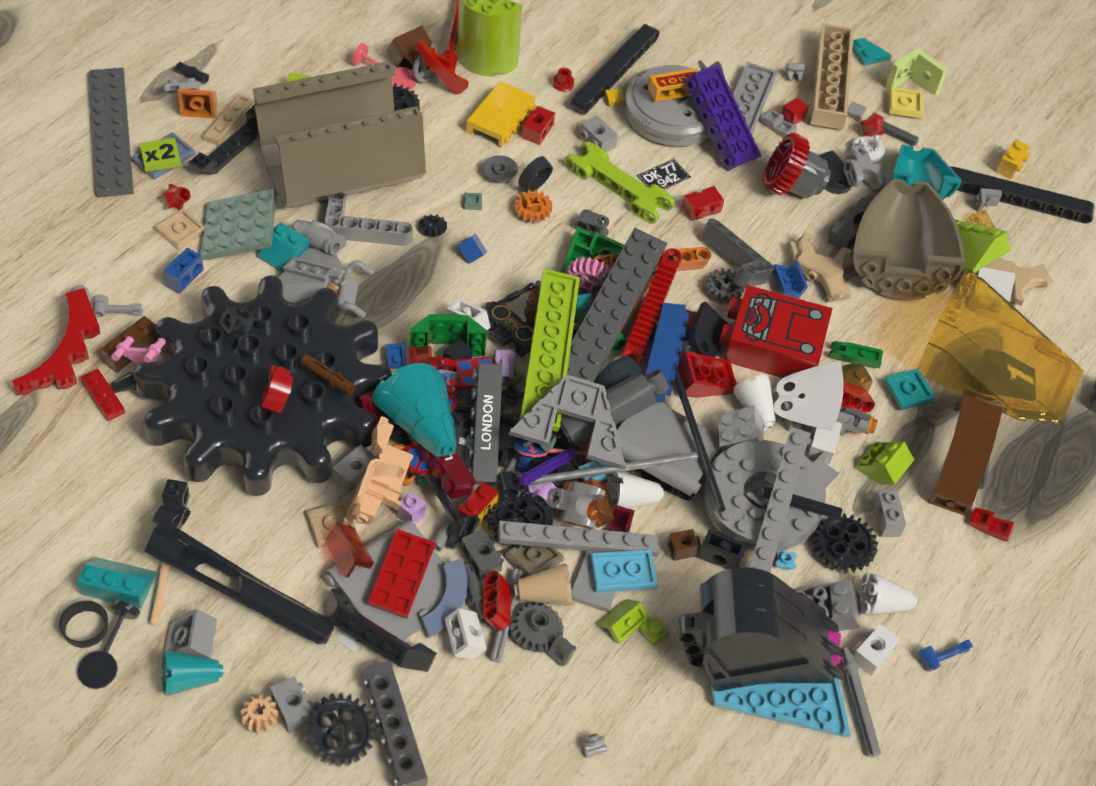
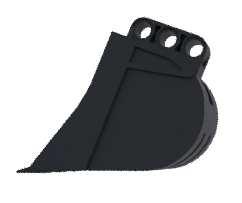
M742 567L724 570L711 576L700 586V612L682 615L677 619L678 640L690 664L695 667L705 668L717 692L760 684L834 683V678L845 680L844 673L832 664L831 653L842 656V650L829 639L828 629L838 633L839 626L813 600L802 592L798 593L768 571Z

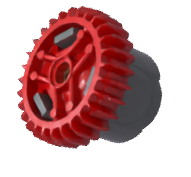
M789 133L786 137L782 138V141H779L778 146H775L774 152H772L768 163H766L767 167L764 169L765 173L763 174V186L769 192L776 195H783L790 191L806 199L813 195H819L825 189L830 179L831 171L825 159L809 150L810 143L808 139L798 133Z

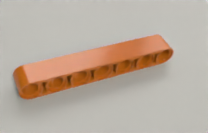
M706 247L677 249L681 252L682 258L687 260L681 259L678 271L705 268L711 258V251ZM664 250L663 254L661 255V257H660V259H659V261H658V263H657L655 269L653 270V272H656V271H657V268L659 267V263L661 262L662 257H663V255H664V253H665L666 250ZM619 254L599 255L594 257L593 260L597 259L598 262H604V266H609V270H611ZM668 256L670 261L677 260L675 256Z

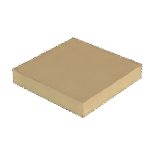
M182 208L157 224L155 231L176 249L180 250L202 236L205 226Z
M346 501L307 511V517L318 548L358 537L354 521L351 524H346L344 528L341 527L348 509Z

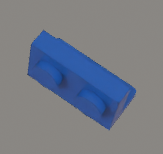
M794 260L790 266L774 264L772 273L780 294L799 299L808 288L799 262Z

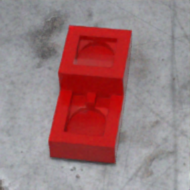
M975 507L969 524L979 531L1007 542L1014 529V522L996 518L995 512Z

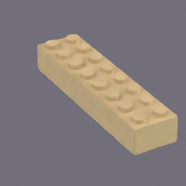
M822 23L818 37L811 125L841 130L844 128L848 112L854 28Z

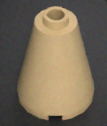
M561 564L518 579V584H514L515 597H519L520 601L564 606L571 605V584L569 583L567 564Z

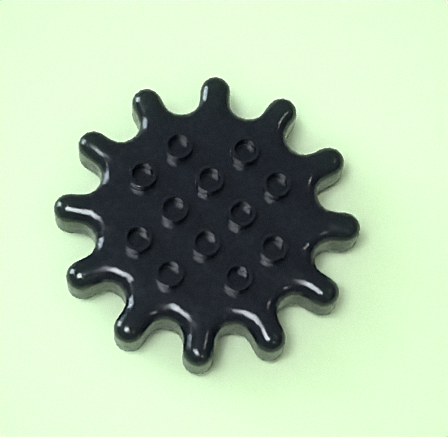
M272 275L265 276L260 280L257 296L247 302L232 301L224 290L218 286L205 288L201 294L204 318L199 322L184 323L172 317L160 319L155 326L157 340L163 338L166 341L161 350L171 356L164 361L142 362L136 366L133 373L136 390L141 397L164 399L166 401L163 405L147 412L144 417L143 424L147 441L154 446H162L179 439L190 441L191 444L184 453L183 461L187 477L194 482L206 481L222 465H238L243 469L245 489L253 496H262L270 490L273 472L282 465L291 464L300 467L306 477L314 483L327 481L332 474L331 455L327 446L333 442L346 441L357 447L360 444L364 447L371 446L372 432L376 428V420L371 413L358 407L360 405L358 396L375 389L382 380L386 381L392 376L391 370L387 366L365 364L360 361L372 355L378 349V328L374 322L362 320L348 326L338 325L334 323L339 316L338 295L333 289L321 288L308 301L292 303L284 298L282 281L277 276ZM227 307H245L255 318L248 334L229 335L220 325L219 321ZM309 354L336 373H341L346 380L356 385L354 392L348 396L340 389L333 388L329 385V382L302 366V358ZM271 365L283 367L291 371L290 376H293L291 390L281 413L262 407V394L268 384V373Z

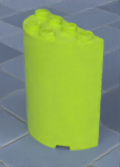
M459 0L457 55L463 67L472 73L493 77V74L499 73L505 75L518 67L523 5L511 0Z

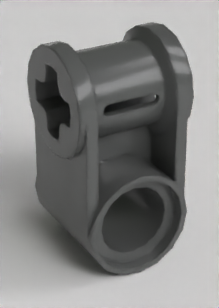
M588 209L582 210L574 223V227L576 229L579 227L592 234L598 233L599 230L600 234L608 236V217Z

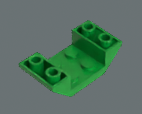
M429 314L410 328V355H429V344H453L458 339H461L473 349L472 356H485L487 330L468 315Z

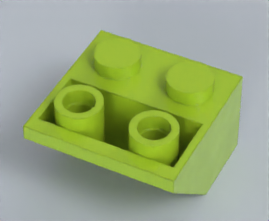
M905 441L874 442L866 454L860 458L855 468L878 484H896L912 464L914 458Z

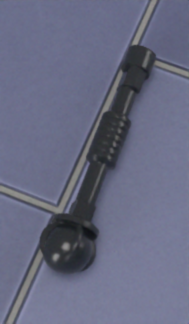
M529 283L523 289L512 292L498 302H487L485 310L488 311L501 301L503 303L511 302L520 297L521 294L534 290L535 285Z

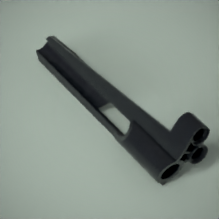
M173 499L167 503L166 507L163 505L159 507L153 518V522L157 524V527L154 528L144 550L146 554L199 582L207 584L318 645L327 644L334 630V625L330 623L328 618L271 587L180 530L190 516L191 511L188 507ZM207 563L240 581L239 591L236 592L195 570L196 567Z

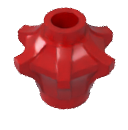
M873 112L867 119L860 121L859 124L864 130L863 134L868 137L883 136V121L885 118Z
M171 183L168 185L169 189L167 192L163 193V196L168 203L167 207L169 209L174 207L179 211L188 202L191 194L187 188L177 187Z

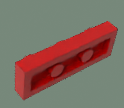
M99 369L81 376L82 383L107 422L126 413L125 408Z

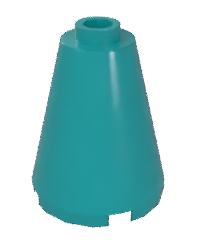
M173 651L163 652L162 687L164 695H173L217 683L219 678L223 677V664H219V660Z

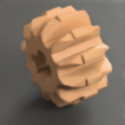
M261 694L258 699L251 696L250 702H244V709L240 711L241 717H243L242 724L244 726L248 725L249 731L256 728L258 734L263 728L268 732L269 725L275 726L276 718L279 717L277 703L272 702L270 696L263 699Z

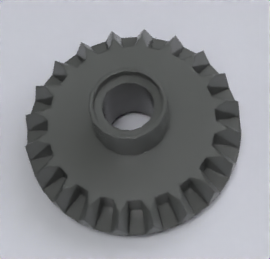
M526 602L524 605H519L511 616L510 631L513 638L520 646L529 651H549L556 637L560 635L563 637L564 626L562 625V618H559L558 611L555 612L551 606L548 607L544 603Z

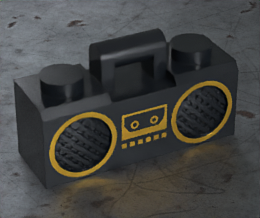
M502 301L489 309L487 315L490 324L488 330H491L490 336L503 347L509 344V347L514 349L515 353L521 357L528 354L531 349L533 328Z

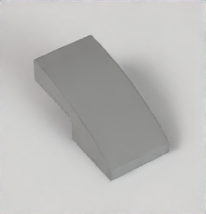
M772 109L760 117V120L769 129L781 137L797 132L796 125L784 121V115Z

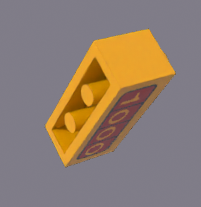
M697 68L650 76L648 90L655 102L691 96L684 79L699 71Z

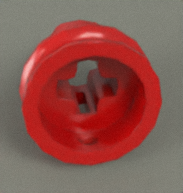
M563 67L558 69V73L554 76L553 87L557 91L568 92L573 89L574 78L569 68Z

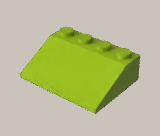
M955 219L964 249L965 265L963 271L975 273L1010 251L1008 231Z

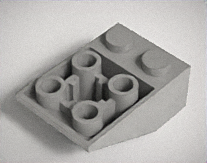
M851 580L795 590L798 593L802 592L826 611V615L839 626V631L860 628L857 591Z

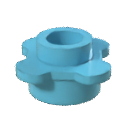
M778 551L776 566L782 570L795 569L796 553Z

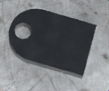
M833 150L820 154L819 156L827 161L828 168L831 171L825 190L833 194L849 192L852 187L845 176L842 160Z
M706 301L700 303L690 330V344L696 354L716 357L721 348L719 341L724 324L728 323Z

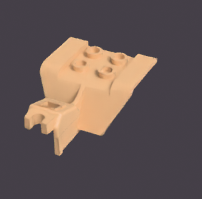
M381 416L376 428L372 432V454L376 459L371 460L360 484L352 496L341 525L343 528L346 524H351L354 519L361 524L370 525L379 505L385 504L395 510H398L401 505V501H398L401 493L400 489L414 455L387 445L394 426L389 424V419Z

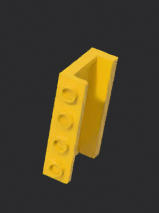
M500 81L468 118L466 133L473 135L476 130L498 139L499 147L502 148L505 143H509L511 136L517 133L520 125L527 120L529 113L536 108L535 96Z

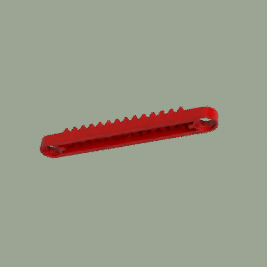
M671 248L665 251L622 353V357H635V362L638 365L681 264L682 254L679 250ZM668 256H675L677 260L670 261Z

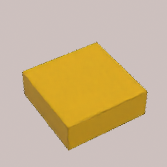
M621 89L605 90V97L609 106L625 104V98Z

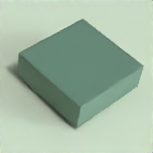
M465 192L464 210H482V193Z

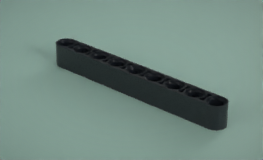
M644 24L574 95L570 102V107L586 115L605 95V90H610L657 41L660 31Z
M950 167L962 181L957 191L976 196L981 188L1001 190L1002 196L999 202L1084 224L1093 221L1095 206L1090 201L959 167Z

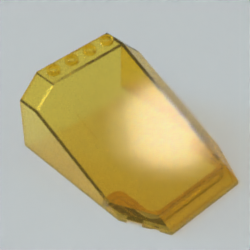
M964 271L917 368L923 377L962 394L964 388L1000 400L1003 406L1002 413L1019 421L1035 419L1038 422L1059 424L1063 421L1084 373V370L984 278L968 271Z

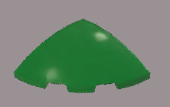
M577 227L560 272L565 273L571 261H575L576 258L581 259L584 257L588 259L590 257L593 260L594 257L599 255L620 254L624 244L595 232L592 234Z

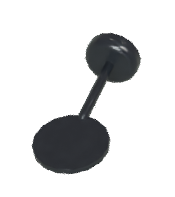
M112 600L110 609L119 617L104 650L92 652L80 662L77 672L78 678L84 686L90 689L104 688L112 683L118 671L117 661L108 652L123 619L134 620L140 615V610L130 603Z

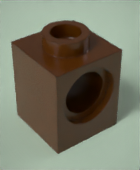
M693 529L671 533L667 543L673 561L696 557L698 549L701 547L700 539L698 536H695Z

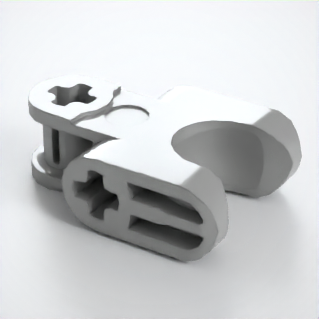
M854 146L853 154L849 155L844 163V173L851 187H858L862 180L870 185L872 190L881 191L886 184V179L880 165L872 163L869 152L864 147Z
M573 482L570 491L560 488L552 489L547 496V503L550 507L563 512L561 521L593 530L596 521L588 517L587 508L593 500H603L606 491L597 486Z

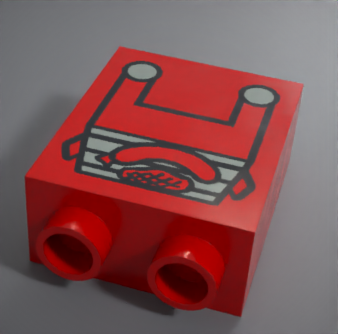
M746 285L743 299L732 297L727 318L736 320L735 326L724 324L719 345L728 347L725 360H729L733 365L780 378L812 367H818L833 308Z

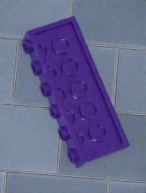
M716 65L693 73L684 79L726 170L730 171L761 157L759 148L720 66Z

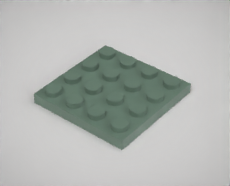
M275 188L208 202L201 247L203 261L272 247L277 199Z

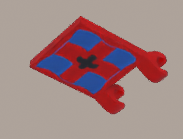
M492 357L460 360L443 358L441 369L451 371L456 368L459 381L454 379L448 381V393L454 394L460 390L475 388V381L472 380L473 369H476L479 363L494 364Z

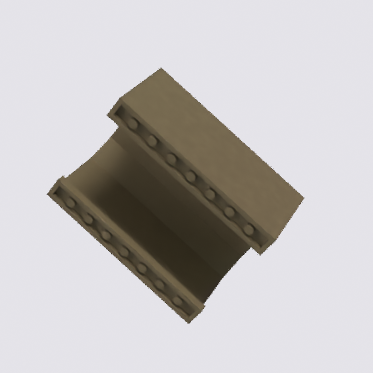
M390 61L252 89L260 147L267 172L284 209L352 193L364 192L370 189H378L388 185H396L406 181H414L426 174L423 115L417 106L394 111L392 77L395 76V69Z

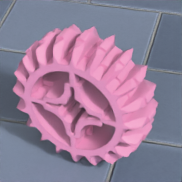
M582 257L581 259L576 258L575 261H571L565 273L580 277L578 290L598 295L611 270H609V266H604V262H598L597 259L592 260L590 257L588 259Z

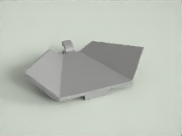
M308 248L299 257H293L283 267L284 272L278 277L283 283L285 300L292 303L308 301L316 291L326 288L329 281L340 287L346 283L345 279H341L344 276L345 270L337 254L332 255L314 248Z

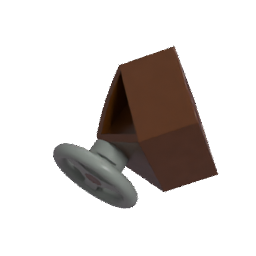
M419 26L395 37L386 49V52L396 68L406 67L411 69L417 81L428 83L434 80L437 75L433 73L427 78H422L426 72L432 69L423 59L415 44L418 41H427V46L431 47L432 41L423 26Z

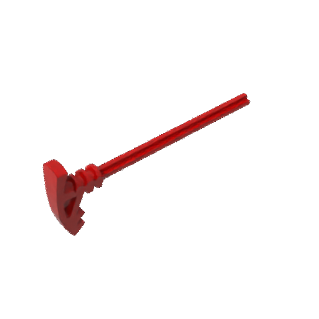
M456 0L447 49L443 51L442 55L435 52V47H428L427 41H418L415 44L433 72L457 95L464 92L469 84L468 80L455 73L458 55L455 52L458 41L459 0Z

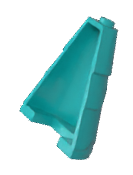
M424 363L409 364L391 372L392 376L386 381L382 380L376 387L372 395L374 404L391 417L396 424L412 435L415 441L435 457L454 454L456 449L454 419L451 416L447 385L442 374L434 366Z

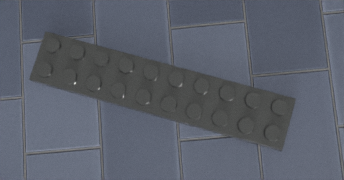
M124 67L89 70L97 197L134 194Z
M634 227L571 342L567 375L595 382L663 254L667 242Z

